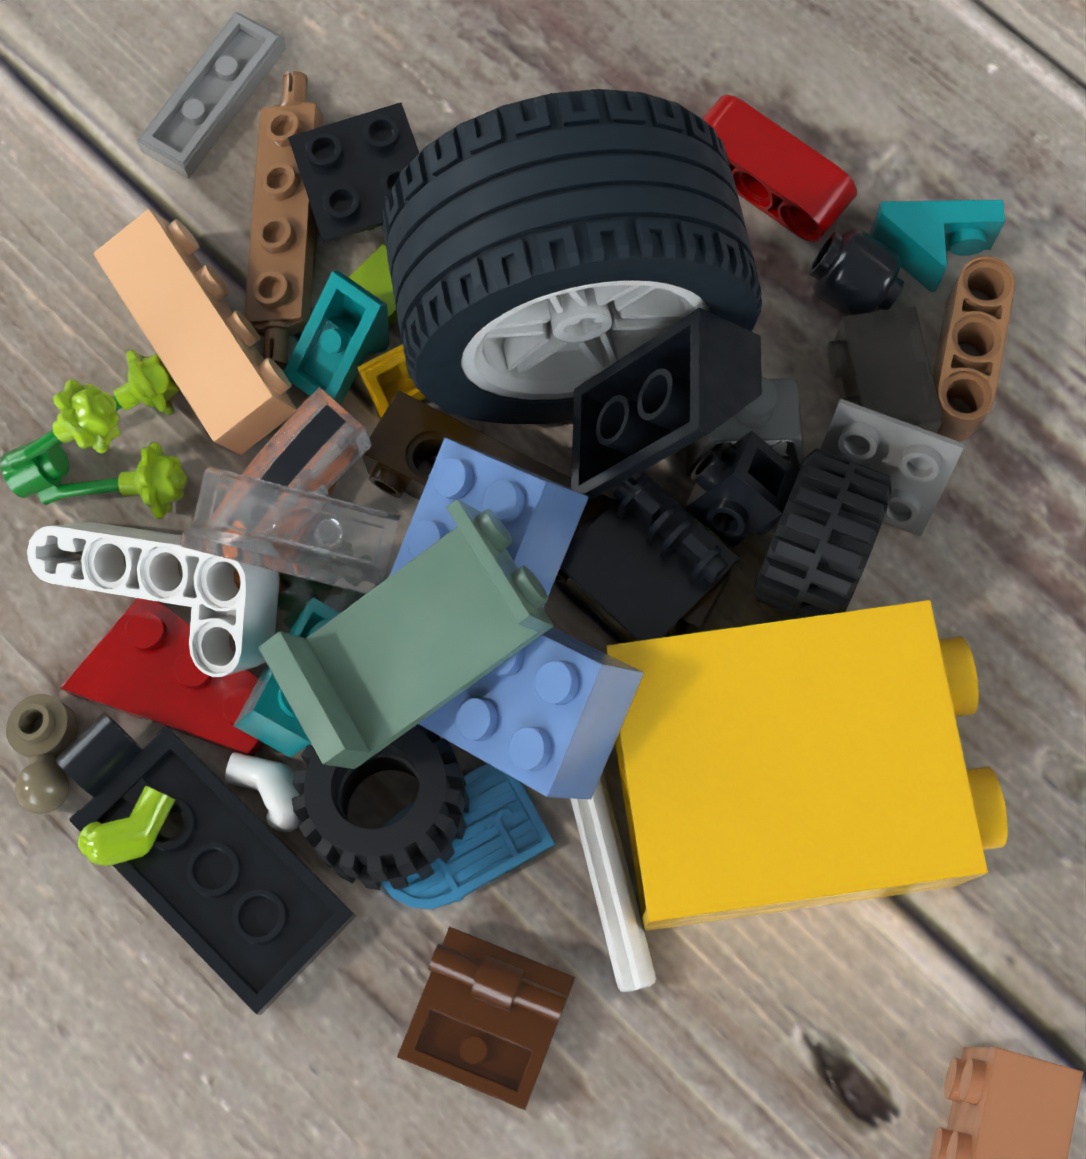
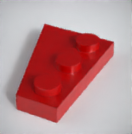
M137 598L60 687L67 694L103 704L139 719L143 718L163 726L166 725L169 728L178 730L182 734L237 753L255 756L265 744L233 726L259 678L248 670L223 677H212L204 674L194 664L190 655V625L158 601Z

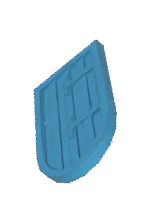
M488 763L463 776L466 782L465 789L469 797V813L463 814L467 826L463 839L454 838L451 842L455 853L447 863L437 858L430 864L435 874L423 881L418 873L407 876L409 887L394 890L389 881H382L381 884L392 898L414 909L434 910L463 900L470 893L555 847L556 845L533 805V798L527 794L520 781ZM414 803L401 810L384 827L390 826L402 819L410 811Z

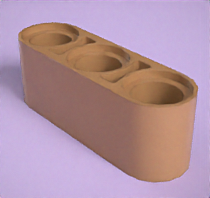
M980 256L971 259L964 265L947 299L926 406V422L930 431L958 442L969 439L978 430L990 412L996 397L1015 291V276L1011 268L1004 261L993 256ZM969 289L984 291L991 300L978 299ZM958 343L974 345L982 356L966 354L960 349ZM959 398L964 400L970 406L972 413L955 411L949 405L947 399Z

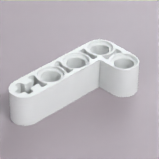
M96 522L45 526L37 530L29 540L27 549L28 562L33 573L40 580L51 584L192 607L189 636L190 655L194 664L204 674L212 677H223L257 667L266 662L258 647L275 635L279 591V570L274 558L266 550L248 545ZM83 551V554L80 555L75 552ZM123 555H125V558H126V566H125V564H124V557H123ZM178 561H180L182 566V578L178 572ZM235 568L240 575V589L237 588L234 582L233 573ZM229 634L233 636L235 641V653L229 644Z

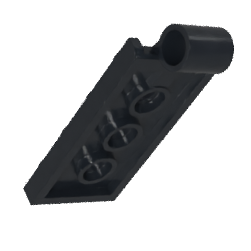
M104 712L55 759L57 764L73 781L93 796L81 810H78L69 818L70 822L81 832L86 825L97 821L103 824L128 818L145 786L175 799L169 814L176 813L182 817V831L173 838H166L160 830L152 848L143 857L112 866L256 1015H262L357 915L168 726L165 725L156 733L157 736L142 749L117 722Z

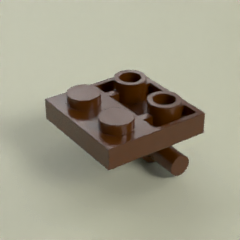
M449 926L442 945H437L428 967L431 973L397 1058L526 1110L575 977Z

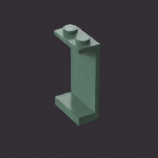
M456 499L446 507L457 524V527L306 639L279 631L258 647L323 765L356 769L554 627L542 607L543 604L549 601L545 589L526 566L518 569L506 550L513 543L512 538L500 519L490 509L480 512Z

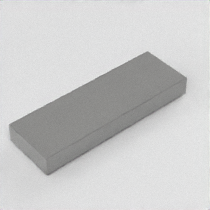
M236 11L139 137L137 143L141 151L189 178L285 51L286 45L283 36Z

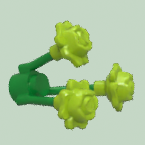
M133 349L126 352L129 366L127 372L128 382L113 390L114 397L91 383L83 386L75 379L65 382L64 391L58 392L53 397L54 404L61 412L58 414L57 420L53 422L52 430L37 440L4 453L1 457L2 474L12 492L21 498L38 494L44 505L66 497L121 492L123 496L139 495L144 504L150 507L156 519H162L166 514L171 513L173 502L184 498L183 489L187 484L188 477L181 468V461L176 456L165 455L158 442H152L149 446L142 448L141 461L138 463L135 471L121 472L118 478L68 484L61 483L62 476L67 475L69 472L68 458L60 446L61 444L70 443L75 439L80 448L88 449L93 447L97 452L103 454L110 448L111 440L120 436V429L117 425L120 416L117 411L121 408L128 411L143 403L151 408L156 407L161 413L163 412L168 416L174 414L171 399L180 389L158 354L145 357Z

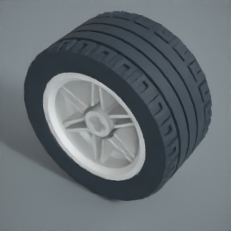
M591 89L550 93L500 106L457 125L425 146L401 171L385 202L383 232L409 376L414 381L416 388L427 399L447 412L472 420L501 424H551L573 421L574 389L699 307L751 332L761 312V287L724 143L717 137L716 131L705 120L679 103L643 92Z

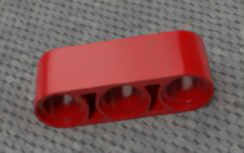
M732 95L721 96L702 118L716 131L717 137L724 143L737 194L798 237L806 241L818 242L857 196V188L854 181L844 170L743 100Z

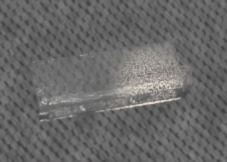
M208 467L203 474L194 521L182 532L180 546L367 594L386 578L401 516L226 470Z

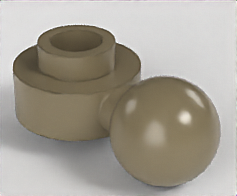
M47 694L32 695L18 703L12 710L6 725V735L11 747L29 759V765L20 772L16 779V798L23 808L36 814H46L55 811L66 800L69 792V781L65 772L56 765L55 759L76 740L78 734V721L73 710L57 698ZM43 716L42 726L38 731L31 734L32 725L38 718Z

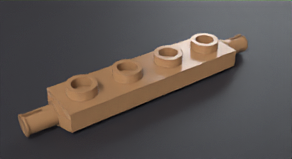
M290 71L284 73L282 103L273 107L260 108L244 316L253 325L257 333L265 336L263 359L271 358L282 370H285L288 363L289 336L302 332L310 318L316 235L315 217L288 137L323 126V114L317 104L306 103L308 77L300 71H293V76Z

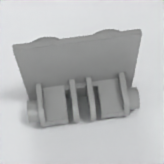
M840 399L820 450L891 476L892 495L883 522L922 536L963 452L965 444Z

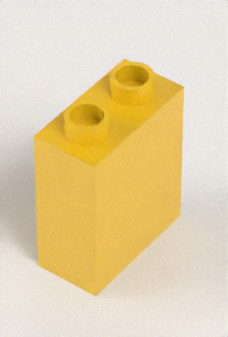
M931 600L606 646V654L644 672L615 741L644 932L957 887L988 873L983 850L1002 848L1006 845L1008 836L1007 812L998 778L989 766L966 769L955 718L974 715L978 708V679L972 652L967 641L962 636L938 638Z

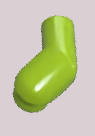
M145 786L130 817L103 824L96 821L89 823L82 829L78 837L80 852L91 863L108 867L143 857L152 848L175 799Z

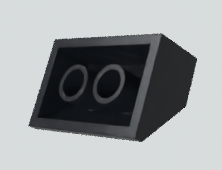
M699 307L574 389L571 489L588 496V502L710 434L761 396V336Z

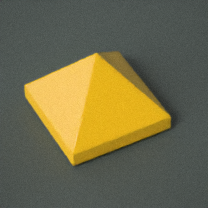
M403 344L357 367L381 418L398 390L419 401L426 399L416 388L414 381L409 376Z

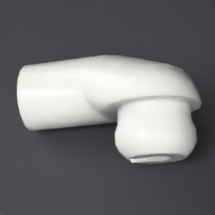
M233 752L226 768L225 782L259 791L266 808L269 809L266 821L272 829L279 832H291L299 827L298 825L301 824V821L293 812L292 798L299 796V793L292 784L294 771L291 767L281 762Z

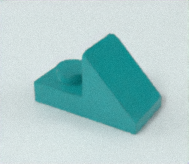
M1003 200L884 201L879 204L870 229V235L894 249L900 256V267L927 290L936 292L947 268L946 251L959 256H969L984 250H991L1005 223Z
M339 270L332 271L284 370L289 381L310 397L315 396L316 401L324 407L328 405L333 409L341 406L358 373L357 367L362 365L366 355L384 351L389 345L387 304Z

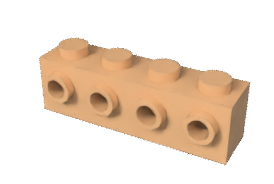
M148 208L96 250L93 255L213 442L242 455L298 411L286 394V391L292 387L291 383L282 369L271 358L263 359L254 345L260 340V336L249 320L238 310L232 312L223 299L230 292L220 276L209 265L205 264L202 267L194 255V252L200 247L190 231L178 219L169 223Z

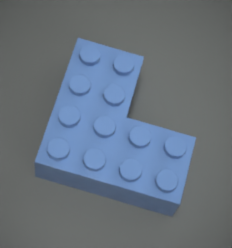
M444 438L389 577L457 527L446 507L456 499H459L480 512L490 509L500 519L512 538L513 543L506 550L518 569L526 566L536 576L549 596L589 497L491 454ZM552 627L418 724L546 797L591 800L644 672Z

